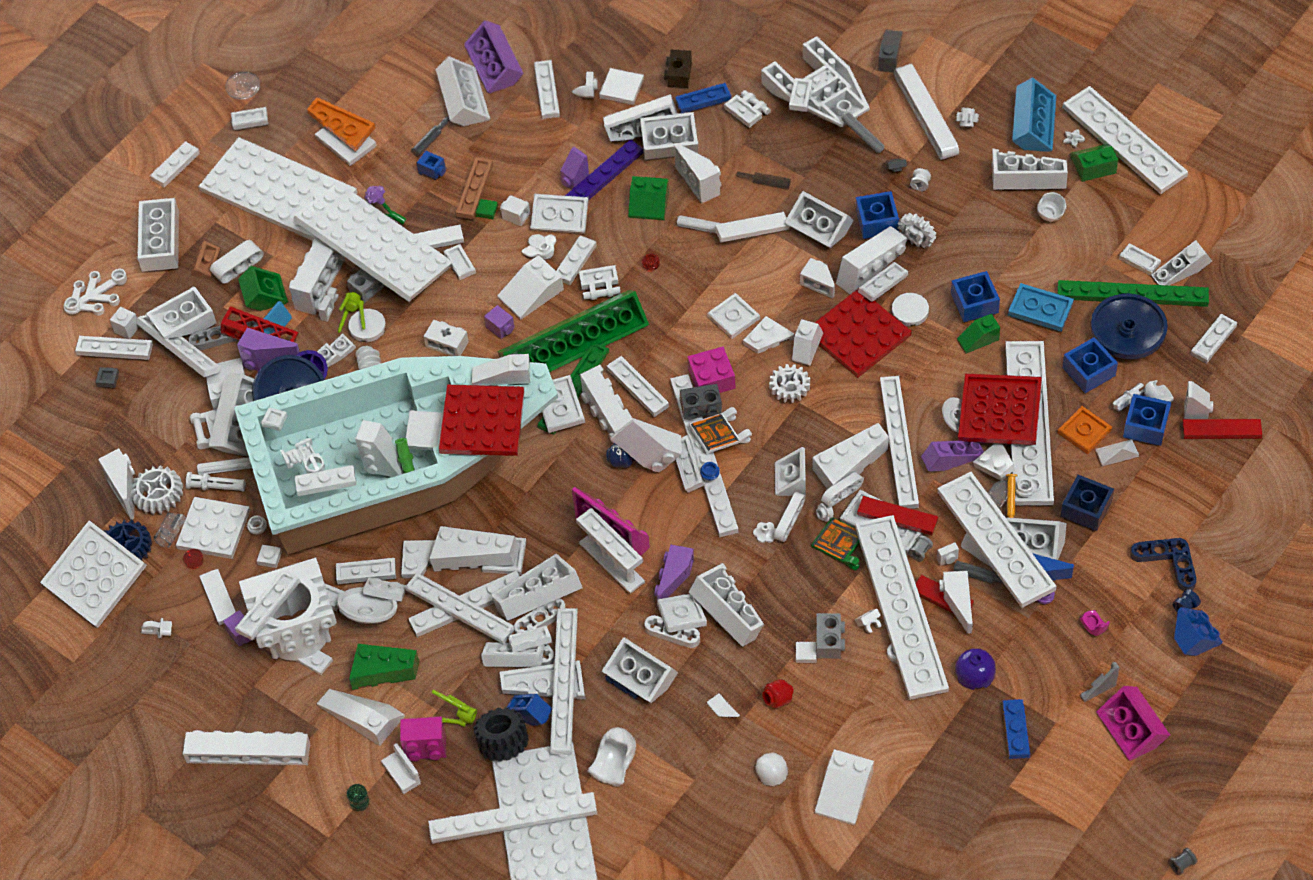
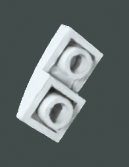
M341 334L330 346L326 343L317 352L325 358L329 367L350 354L356 346L344 334Z

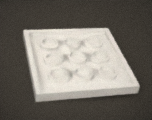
M88 521L40 583L98 628L147 564L94 523Z

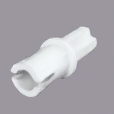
M1138 383L1131 390H1126L1124 395L1112 403L1113 408L1121 411L1131 404L1133 394L1144 395L1145 388L1139 391L1144 384Z

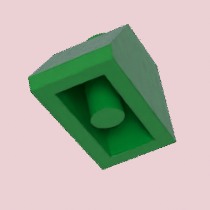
M991 313L975 320L957 338V341L967 354L999 341L1000 326Z

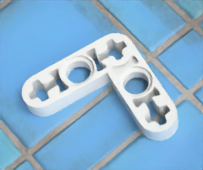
M560 598L518 619L514 624L515 633L524 632L523 629L520 630L521 626L527 627L526 631L548 626L557 620V609H553V607L566 608L565 602ZM537 615H544L546 617L542 622L535 620ZM548 643L544 644L543 653L545 656H549V658H543L541 666L551 665L555 660L552 648Z

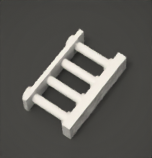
M592 508L576 519L577 524L588 534L579 544L629 594L645 583V580L634 570L643 563V558Z

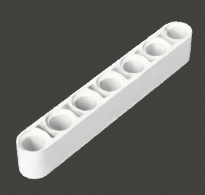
M908 64L894 69V76L939 158L943 160L958 155V144L914 66Z

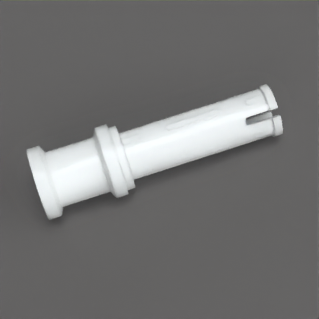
M188 472L186 476V489L193 487L202 488V490L206 491L209 488L244 492L246 480L210 477L207 473L197 475Z

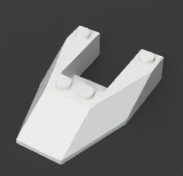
M817 36L804 43L803 59L816 70L803 78L812 80L807 112L843 127L846 123L841 118L846 112H850L857 118L869 111L870 107L850 67ZM773 62L761 70L762 85L773 95L790 103L794 79L778 63Z

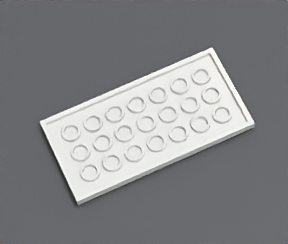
M239 137L199 185L201 192L312 241L317 237L293 221L294 215L337 182L357 194V188Z
M339 182L300 210L293 218V221L408 302L446 272L452 264L450 259Z
M573 742L571 755H551V746L523 751L518 753L517 757H512L507 761L506 759L499 762L494 760L493 767L500 808L582 794ZM586 816L504 831L511 880H597Z

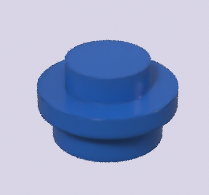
M706 462L701 467L700 474L703 479L711 481L719 476L720 469L714 462Z

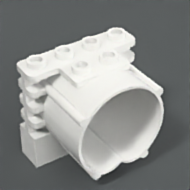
M316 558L239 581L249 612L283 570L300 579L297 587L256 635L259 648L269 647L273 659L278 657L291 661L304 659L320 651L326 642L331 641L329 628L337 622ZM306 609V611L297 618L291 620H277V618L281 616H293L296 612Z

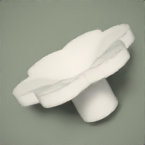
M760 522L757 524V528L753 530V535L757 537V541L760 543H771L774 541L776 528H774V524L771 522Z

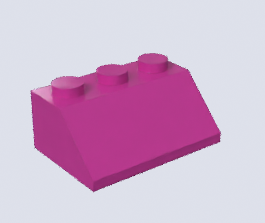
M1123 686L1096 711L1129 760H1133L1157 748L1170 736L1137 687Z

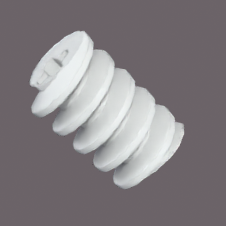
M370 346L360 347L356 351L358 369L361 370L381 364L379 351Z

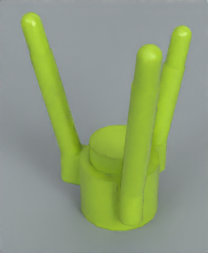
M355 292L346 293L345 299L339 308L342 311L345 307V311L338 328V333L342 331L348 312H354L358 308L362 329L366 328L363 309L364 301Z
M432 690V694L459 708L457 711L459 720L442 718L444 723L459 724L465 727L467 723L471 725L474 722L477 709L468 706L452 695L447 697Z

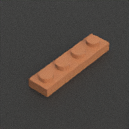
M475 158L456 210V217L474 220L479 201L482 198L493 167V160Z

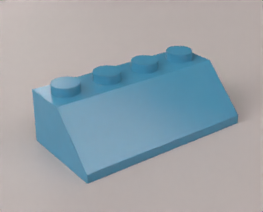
M1033 77L1016 87L1012 141L1024 150L1051 152L1053 150L1056 95Z

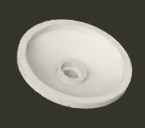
M364 587L349 589L338 597L337 606L339 611L348 619L362 624H376L387 621L397 611V602L395 600L364 595Z

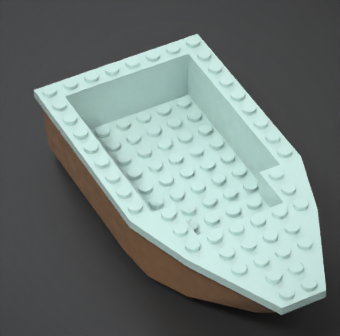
M467 356L398 358L234 407L272 535H279L287 554L425 513L456 500L484 478L502 456L440 454L439 446L434 447L433 450L409 449L410 453L413 454L414 471L394 477L380 474L373 475L365 472L355 438L362 421L366 420L381 423L392 437L391 442L396 446L395 440L399 438L406 439L410 410L443 413L447 384L472 385V367L495 359ZM530 362V383L484 385L520 386L525 388L520 435L538 414L558 398V393L548 367L544 363ZM269 407L287 412L288 416L280 431L262 427L261 422ZM311 438L313 443L311 446L315 454L319 453L322 457L325 470L353 465L357 485L298 496L295 476L307 474L303 461L301 464L299 462L293 464V467L288 469L280 450L283 449L284 452L294 448L296 450V443ZM316 462L317 465H318V467L320 468V466H321L322 464L319 463V462ZM311 463L308 466V468L311 470H315L313 464Z

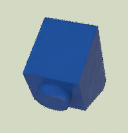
M536 693L514 695L507 705V708L510 710L515 709L517 712H520L524 722L531 726L544 724L552 711V708Z

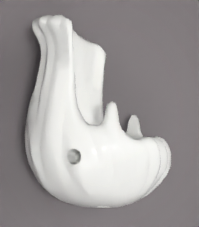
M619 727L607 731L600 742L597 757L591 767L588 768V772L598 781H602V783H608L615 787L623 785L625 771L631 764L636 751L634 737L627 730Z

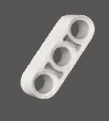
M247 240L211 265L210 271L221 283H228L246 271L250 266L259 262L263 257V251L252 240Z

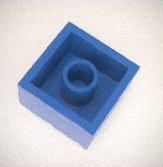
M892 191L856 197V213L863 239L872 238L890 226L899 232V217Z
M987 271L952 280L951 296L963 322L978 319L991 313H999L1000 298Z
M1094 337L1064 354L1062 368L1082 391L1087 393L1115 377L1118 362Z
M1133 394L1123 437L1161 446L1171 402Z

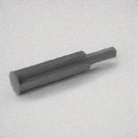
M445 117L438 126L435 125L411 149L415 156L419 157L441 134V129L450 121L449 117Z
M958 560L954 565V571H968V576L990 583H993V581L1003 583L1000 577L995 575L996 572Z

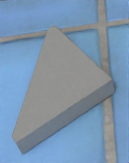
M1116 662L1111 664L1110 671L1105 676L1101 674L1092 683L1093 688L1081 694L1084 702L1116 686L1120 668Z

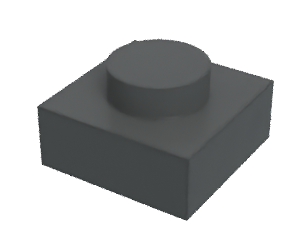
M906 159L886 160V167L892 171H901L902 167H907Z
M99 367L96 379L97 387L115 388L119 376L118 368Z

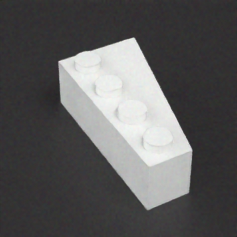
M598 365L580 374L582 385L581 398L585 404H589L592 415L598 417L601 428L604 431L607 430L610 441L613 444L615 442L611 440V436L633 418L628 410L624 409L619 395H614L612 383L609 378L604 379L603 368L601 365Z

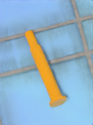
M1006 474V477H1008L1007 516L1008 518H1014L1015 480L1018 475Z

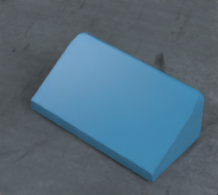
M279 301L264 319L285 327L292 319V316L282 302ZM272 328L263 329L266 334L275 333Z

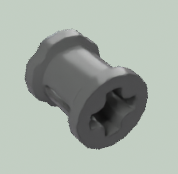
M1184 848L1180 855L1175 858L1171 857L1168 862L1172 870L1176 874L1181 875L1184 869L1190 865L1194 866L1197 864V858L1189 848Z

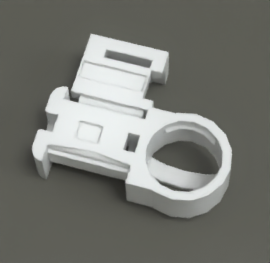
M311 438L296 443V450L295 448L284 452L283 449L280 450L288 469L292 468L293 464L298 462L301 464L303 461L307 474L325 470L322 457L319 453L315 454L311 446L313 445ZM316 462H319V463L322 464V465L320 466V468L318 467V465H317ZM312 463L315 470L309 469L308 466Z

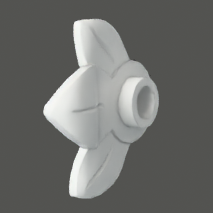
M539 234L529 237L530 245L524 248L522 253L528 257L539 255L543 259H549L554 255L556 237L552 234L547 235L545 238Z

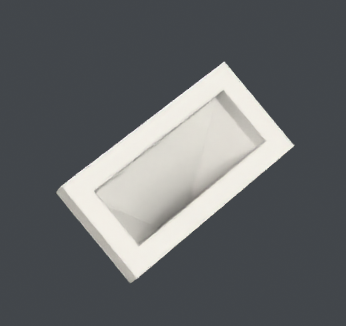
M1132 439L1095 450L1102 466L1139 457Z

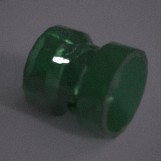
M354 784L348 788L347 799L351 809L357 812L366 810L370 804L366 788L361 784Z

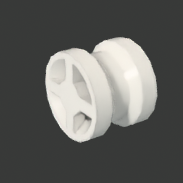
M922 168L916 169L910 182L911 187L917 191H925L931 179L930 172Z

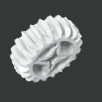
M161 465L158 469L152 466V470L149 471L145 468V473H139V478H134V484H131L133 502L140 510H144L146 514L150 511L153 515L156 511H159L161 515L163 510L169 512V507H176L175 502H180V496H183V484L180 476L168 467L163 469ZM167 483L171 485L170 489L166 487ZM144 491L147 492V497L143 496Z

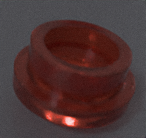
M648 253L642 259V266L648 271L656 270L660 266V259L656 254Z

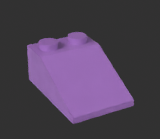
M250 328L246 329L237 344L243 366L249 370L259 371L265 363L276 357L297 355L300 352L297 343Z

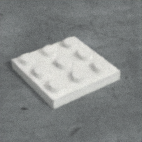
M194 497L176 543L177 549L233 559L250 513L249 506Z

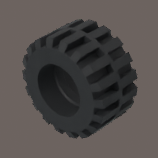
M500 707L496 708V710H489L487 714L481 715V718L477 719L474 725V734L479 751L483 754V757L489 758L491 761L497 760L499 762L505 759L506 761L510 760L512 757L515 758L528 745L529 737L522 714L515 709L510 710L507 707L501 709Z

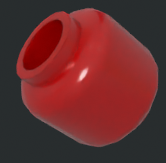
M779 679L766 684L762 697L766 705L774 709L780 708L792 701L794 690L791 684L783 679Z

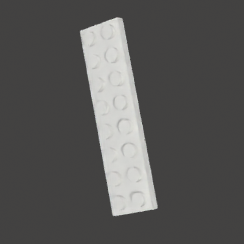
M1087 87L1063 103L1065 111L1103 144L1112 146L1116 156L1158 193L1162 194L1188 176V171L1092 87Z
M972 472L938 488L940 497L1021 608L1056 591V585Z

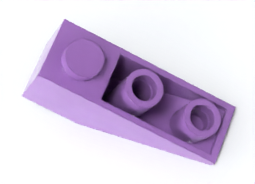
M937 441L931 442L921 457L928 471H945L976 460L984 451L979 442Z
M670 545L669 552H665V567L660 569V585H656L654 592L657 600L668 598L690 576L694 562L693 548Z

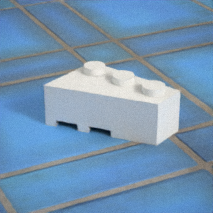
M363 420L355 440L365 472L390 477L404 474L401 463L398 462L399 454L397 447L391 442L392 437L381 423Z

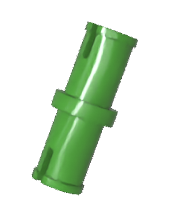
M407 438L395 440L399 454L398 462L401 463L403 473L414 471L413 454L410 453Z

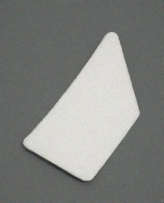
M720 694L707 701L708 705L718 716H740Z

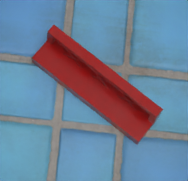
M231 306L221 321V333L237 340L241 339L247 328L260 330L263 333V329L272 328L275 333L269 335L281 338V335L288 334L292 336L291 342H295L298 337L297 331ZM233 313L238 315L241 320L232 321L229 318ZM254 321L258 326L250 328L246 323Z

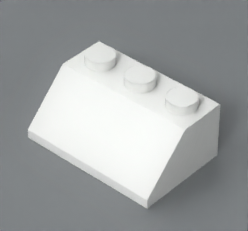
M694 112L640 118L645 160L674 157V144L676 143L698 153Z
M802 191L784 223L831 248L846 235L854 220L847 214Z
M624 637L602 670V672L650 703L668 690L678 674L676 670Z

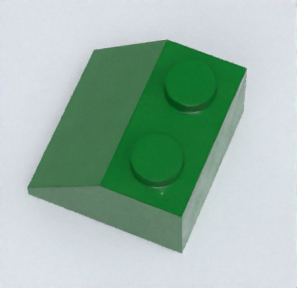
M1104 144L1070 153V157L1082 182L1117 173L1118 158L1112 146Z
M632 176L628 217L664 221L669 196L668 179Z
M250 266L238 278L246 307L263 311L273 308L279 301L283 305L288 303L280 274Z

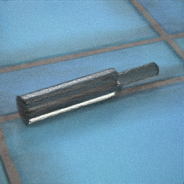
M737 172L736 174L737 177L753 180V183L789 189L791 184L790 178L758 172L754 174Z

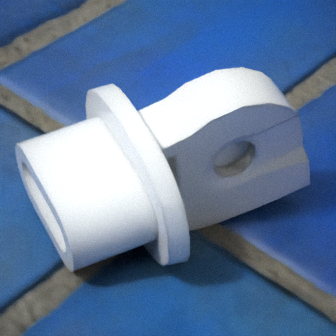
M161 618L160 622L146 621L141 627V633L157 634L158 638H162V635L171 636L172 621H163V618Z

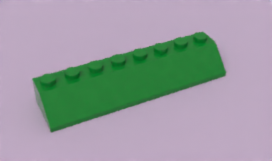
M627 290L497 352L500 358L507 355L529 354L530 362L544 363L547 365L549 372L583 357L592 342L606 346L648 326L649 322L636 291ZM594 346L591 352L597 350L598 348Z

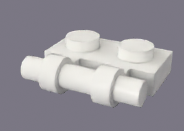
M746 90L741 93L743 98L736 95L724 104L725 110L749 128L762 118V112L768 115L771 111L766 103L759 101L753 93H748Z
M615 265L579 271L582 290L590 289L589 292H583L584 300H597L598 297L608 296L609 298L614 297L613 295L621 294L620 287L612 288V285L618 284ZM606 286V289H601V290H596V289H595V288H597V287Z

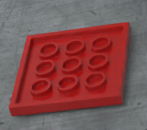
M859 288L815 322L819 324L823 331L819 346L857 378L912 334L909 328L876 301L871 302L858 292Z
M965 373L958 441L1036 445L1042 377Z
M447 384L439 453L518 456L525 388L520 386Z

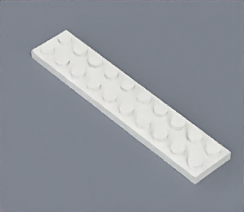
M1006 341L1007 375L1042 377L1036 445L1011 444V460L1015 467L1012 474L1018 475L1015 485L1020 479L1028 478L1035 486L1034 493L1029 497H1021L1015 491V505H1053L1054 494L1044 341Z
M894 515L855 523V529L909 700L948 692L949 686Z

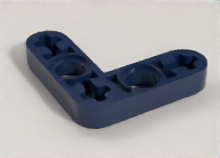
M1172 538L1143 541L1132 545L1130 556L1136 562L1172 559L1179 589L1181 591L1187 589L1194 590L1197 578L1189 545L1185 539ZM1162 547L1165 552L1161 554L1156 553L1154 548ZM1137 550H1140L1143 554L1139 555V552H1137ZM1184 561L1189 566L1187 568H1180L1178 563ZM1186 574H1187V580H1188V582H1190V584H1187L1186 582H1184V578H1185V575H1186Z

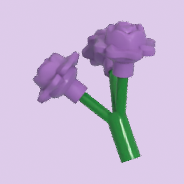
M369 187L365 192L366 202L369 204L377 202L389 213L385 215L404 224L407 218L391 210L385 203L383 198L385 193L384 187Z

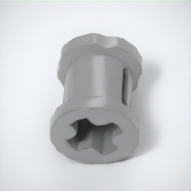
M919 535L916 539L917 542L909 549L908 554L916 561H923L925 553L933 547V542L928 537Z

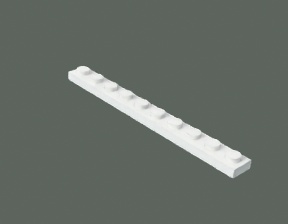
M689 374L670 378L687 435L691 438L700 469L706 462H714L718 466L714 452L707 454L689 427L690 423L702 420L703 417L700 416L694 419H684L680 405V390L693 388ZM721 473L715 480L709 481L704 479L705 485L703 487L719 537L738 533V526Z

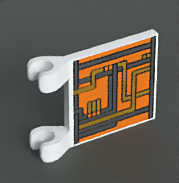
M734 407L727 409L723 413L689 424L690 429L707 454L738 443H748L751 441L749 436H752V433L749 429L737 435L728 422L736 419L734 414H737V410Z

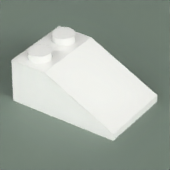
M678 143L674 144L675 168L701 204L719 196L721 187L719 176L721 172L718 166H714L711 160Z
M538 255L519 270L497 297L521 320L564 290L562 276Z
M195 286L146 313L164 339L193 334L216 324L213 310Z
M241 358L216 363L220 366L219 373L206 377L210 400L214 410L218 408L225 374L241 373L245 375Z
M634 418L611 436V440L638 463L655 472L660 473L682 455L681 435Z
M117 449L98 460L108 484L130 520H133L135 504L133 502L131 484H134L132 475L135 472L130 465L131 461L127 454L123 455L120 449Z
M834 749L827 767L815 814L855 826L873 775L874 761Z

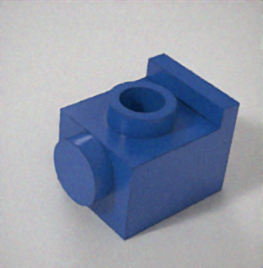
M425 151L416 162L418 174L420 175L424 174L437 179L438 176L445 174L444 158L429 151Z

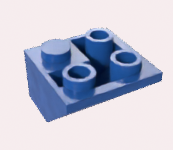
M1188 608L1178 609L1174 639L1185 655L1196 656L1223 643L1219 637V631L1211 625L1209 616L1204 611Z

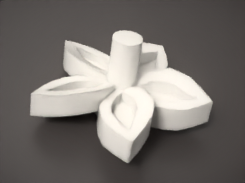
M1079 129L1074 130L1072 133L1065 131L1068 138L1063 141V144L1071 142L1072 146L1076 148L1078 142L1085 141V138L1080 135Z

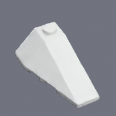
M1006 518L1031 553L1056 560L1059 559L1065 544L1067 523Z
M329 689L317 703V706L379 746L397 727L401 719L405 717V714L389 704Z

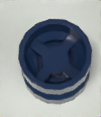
M1190 589L1185 590L1181 598H1177L1172 602L1173 608L1177 613L1179 608L1192 609L1197 608L1201 604L1199 596Z

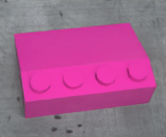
M576 487L572 489L576 519L592 508L640 556L650 548L649 536L645 531L635 528L632 522L627 519L624 520L614 509L610 510L600 499H595Z

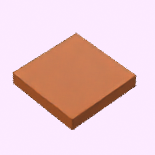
M1081 406L1058 429L1057 433L1086 454H1089L1112 431V426Z

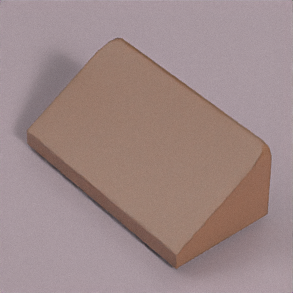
M203 241L198 249L190 275L210 278L212 275L210 268L217 260L220 248Z

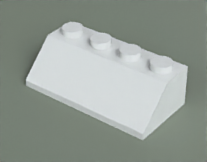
M448 56L436 68L450 121L462 126L488 121L490 116L476 68Z
M241 373L225 374L209 447L222 452L249 457L234 407L253 402V378Z

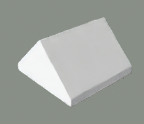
M801 447L775 462V495L793 496L795 492L806 496L805 448Z

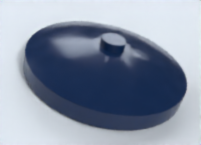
M1118 294L1103 300L1094 310L1091 319L1093 338L1095 337L1110 355L1123 359H1139L1153 354L1162 346L1167 334L1168 325L1163 310L1152 300L1137 294Z
M296 355L279 356L265 363L257 372L252 385L253 401L324 381L325 379L319 369L309 360Z

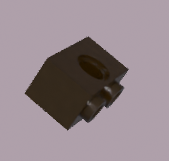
M671 49L670 56L666 57V67H668V70L664 71V80H667L668 88L688 89L692 67V51Z

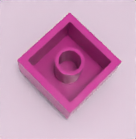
M724 347L687 356L688 370L695 387L717 384L719 393L736 389L735 374Z
M442 717L401 719L400 741L403 752L410 761L446 758V733Z

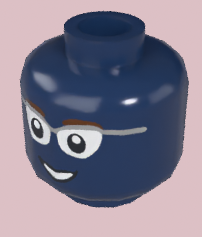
M613 443L607 449V461L614 468H627L635 461L616 443Z

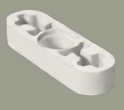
M853 472L827 489L821 501L829 507L834 506L861 487L864 478L857 472Z
M798 492L794 493L777 526L774 539L782 542L786 541L804 505L805 495Z
M652 615L645 620V631L651 636L687 648H695L700 643V633L695 628L680 630L676 635H669L662 617ZM654 623H657V626L651 628L650 625H654ZM691 635H694V638H692L691 640H688V637H691Z

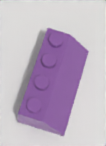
M484 20L464 45L487 92L492 93L513 86L524 73L500 25Z

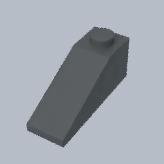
M885 30L880 47L878 71L894 73V69L897 68L903 31Z

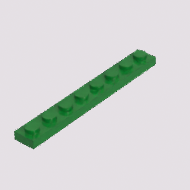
M1058 280L1057 294L1080 301L1102 302L1118 294H1137L1161 305L1208 307L1209 287Z

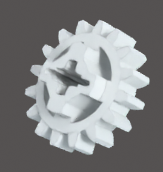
M909 213L908 215L904 214L898 222V229L902 230L901 234L907 237L911 244L915 243L917 247H920V245L923 248H926V246L930 247L936 239V232L933 231L934 226H930L929 221H924V217L920 218L917 214L913 216Z
M786 364L784 369L779 366V371L773 370V376H770L769 388L772 389V395L777 394L778 400L784 398V402H786L787 399H790L794 403L795 398L800 401L801 395L807 396V391H810V377H808L807 371L803 372V367L796 369L795 364L792 368Z

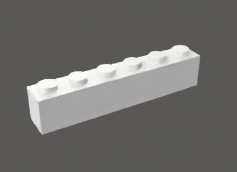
M195 730L193 732H186L183 755L186 763L308 765L310 740L308 734L302 732H295L294 734H284L282 732L263 733L260 731L253 733H243L241 731L224 733L222 731L203 732Z

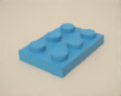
M1020 283L1009 308L1008 316L1062 332L1074 299Z

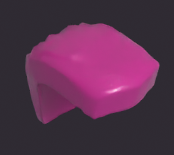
M1095 610L1087 611L1080 617L1083 626L1092 635L1098 636L1103 634L1109 627L1110 622L1105 623Z

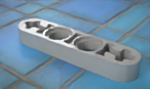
M254 321L246 323L248 327L251 325L254 327L258 326ZM221 326L195 332L189 337V343L200 351L238 341L235 338L222 334ZM214 334L221 335L218 339L211 338Z

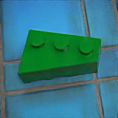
M358 644L349 678L352 690L368 685L374 687L386 682L392 684L415 680L419 666L417 650Z

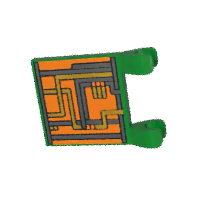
M834 517L831 518L811 544V547L846 564L854 571L860 567V564H858L859 559L851 556L860 544L856 529Z

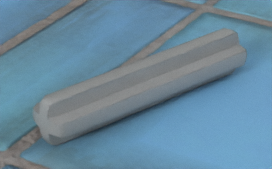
M846 112L842 116V121L876 153L883 151L885 148L884 144L850 112Z

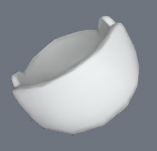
M1055 192L1044 194L1037 205L1038 215L1049 222L1059 220L1066 210L1065 199Z
M1157 380L1146 384L1145 395L1147 397L1169 402L1174 401L1171 392L1165 385H1156Z
M773 752L767 753L756 762V773L763 784L775 786L786 780L788 768L781 755Z

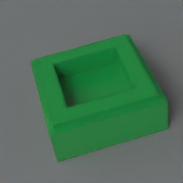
M480 199L476 210V217L494 219L498 202Z

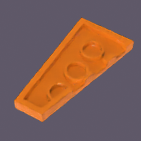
M318 97L307 108V112L311 117L355 152L376 128L375 123Z

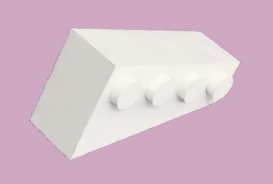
M670 94L604 117V125L610 141L634 139V137H642L640 118L678 113Z
M993 149L992 151L993 189H1066L1067 160L1049 157L1039 159L1031 154L1020 156L1015 155V152L1011 151L1001 153L999 149Z
M890 226L842 257L836 284L849 294H852L905 251L907 237Z
M877 423L813 456V471L824 486L829 489L853 472L861 474L868 464H872L888 450L889 436L880 424Z
M440 526L430 556V562L434 572L445 568L459 570V567H470L472 569L482 565H514L519 547L515 536Z
M555 554L491 594L498 613L508 621L581 589L582 585L576 570L558 554Z
M722 563L697 576L689 593L743 647L757 638L764 623L752 605L746 603L744 593L738 591L734 585L735 580L732 576H728L725 571L727 568Z

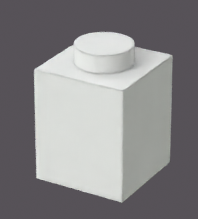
M511 195L502 203L500 208L504 220L521 227L530 215L529 202Z
M122 307L110 319L114 333L126 339H130L140 327L136 324V314Z

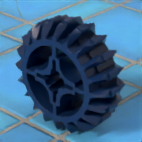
M131 519L127 523L126 520H123L120 524L116 521L115 526L109 525V530H103L141 561L142 558L148 559L147 553L151 552L150 546H152L151 535L144 525L142 526L139 521L135 523Z

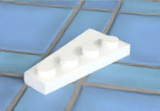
M580 660L576 661L574 699H585ZM555 664L500 672L502 693L518 695L536 693L539 696L553 697Z

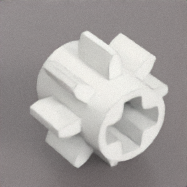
M962 108L961 112H957L956 121H960V126L973 127L974 122L978 123L979 114H975V109Z

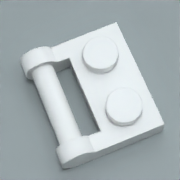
M217 409L190 415V420L194 424L197 436L196 443L198 449L210 448V438H205L201 423L207 421L211 436Z

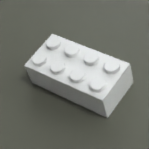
M175 198L139 201L138 261L142 272L178 268L179 210Z
M314 238L310 251L305 254L302 266L298 267L296 277L289 284L295 310L316 315L319 302L327 294L328 289L331 287L345 261V257L319 238Z

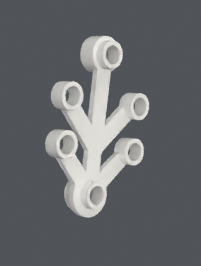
M123 269L114 270L111 274L112 279L95 288L96 284L101 281L100 273L98 271L91 272L86 293L82 297H80V294L85 291V284L81 280L76 281L73 285L72 297L67 298L64 302L65 312L76 314L79 311H92L95 315L100 316L105 311L101 303L94 305L85 303L88 301L109 302L111 306L119 305L120 299L117 294L107 295L101 293L116 284L119 286L124 285L127 281L126 272Z

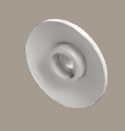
M952 397L944 402L942 414L947 425L959 433L962 400Z

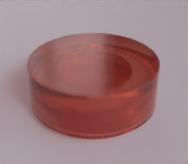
M190 549L185 552L183 560L186 567L196 569L203 564L204 557L200 550Z

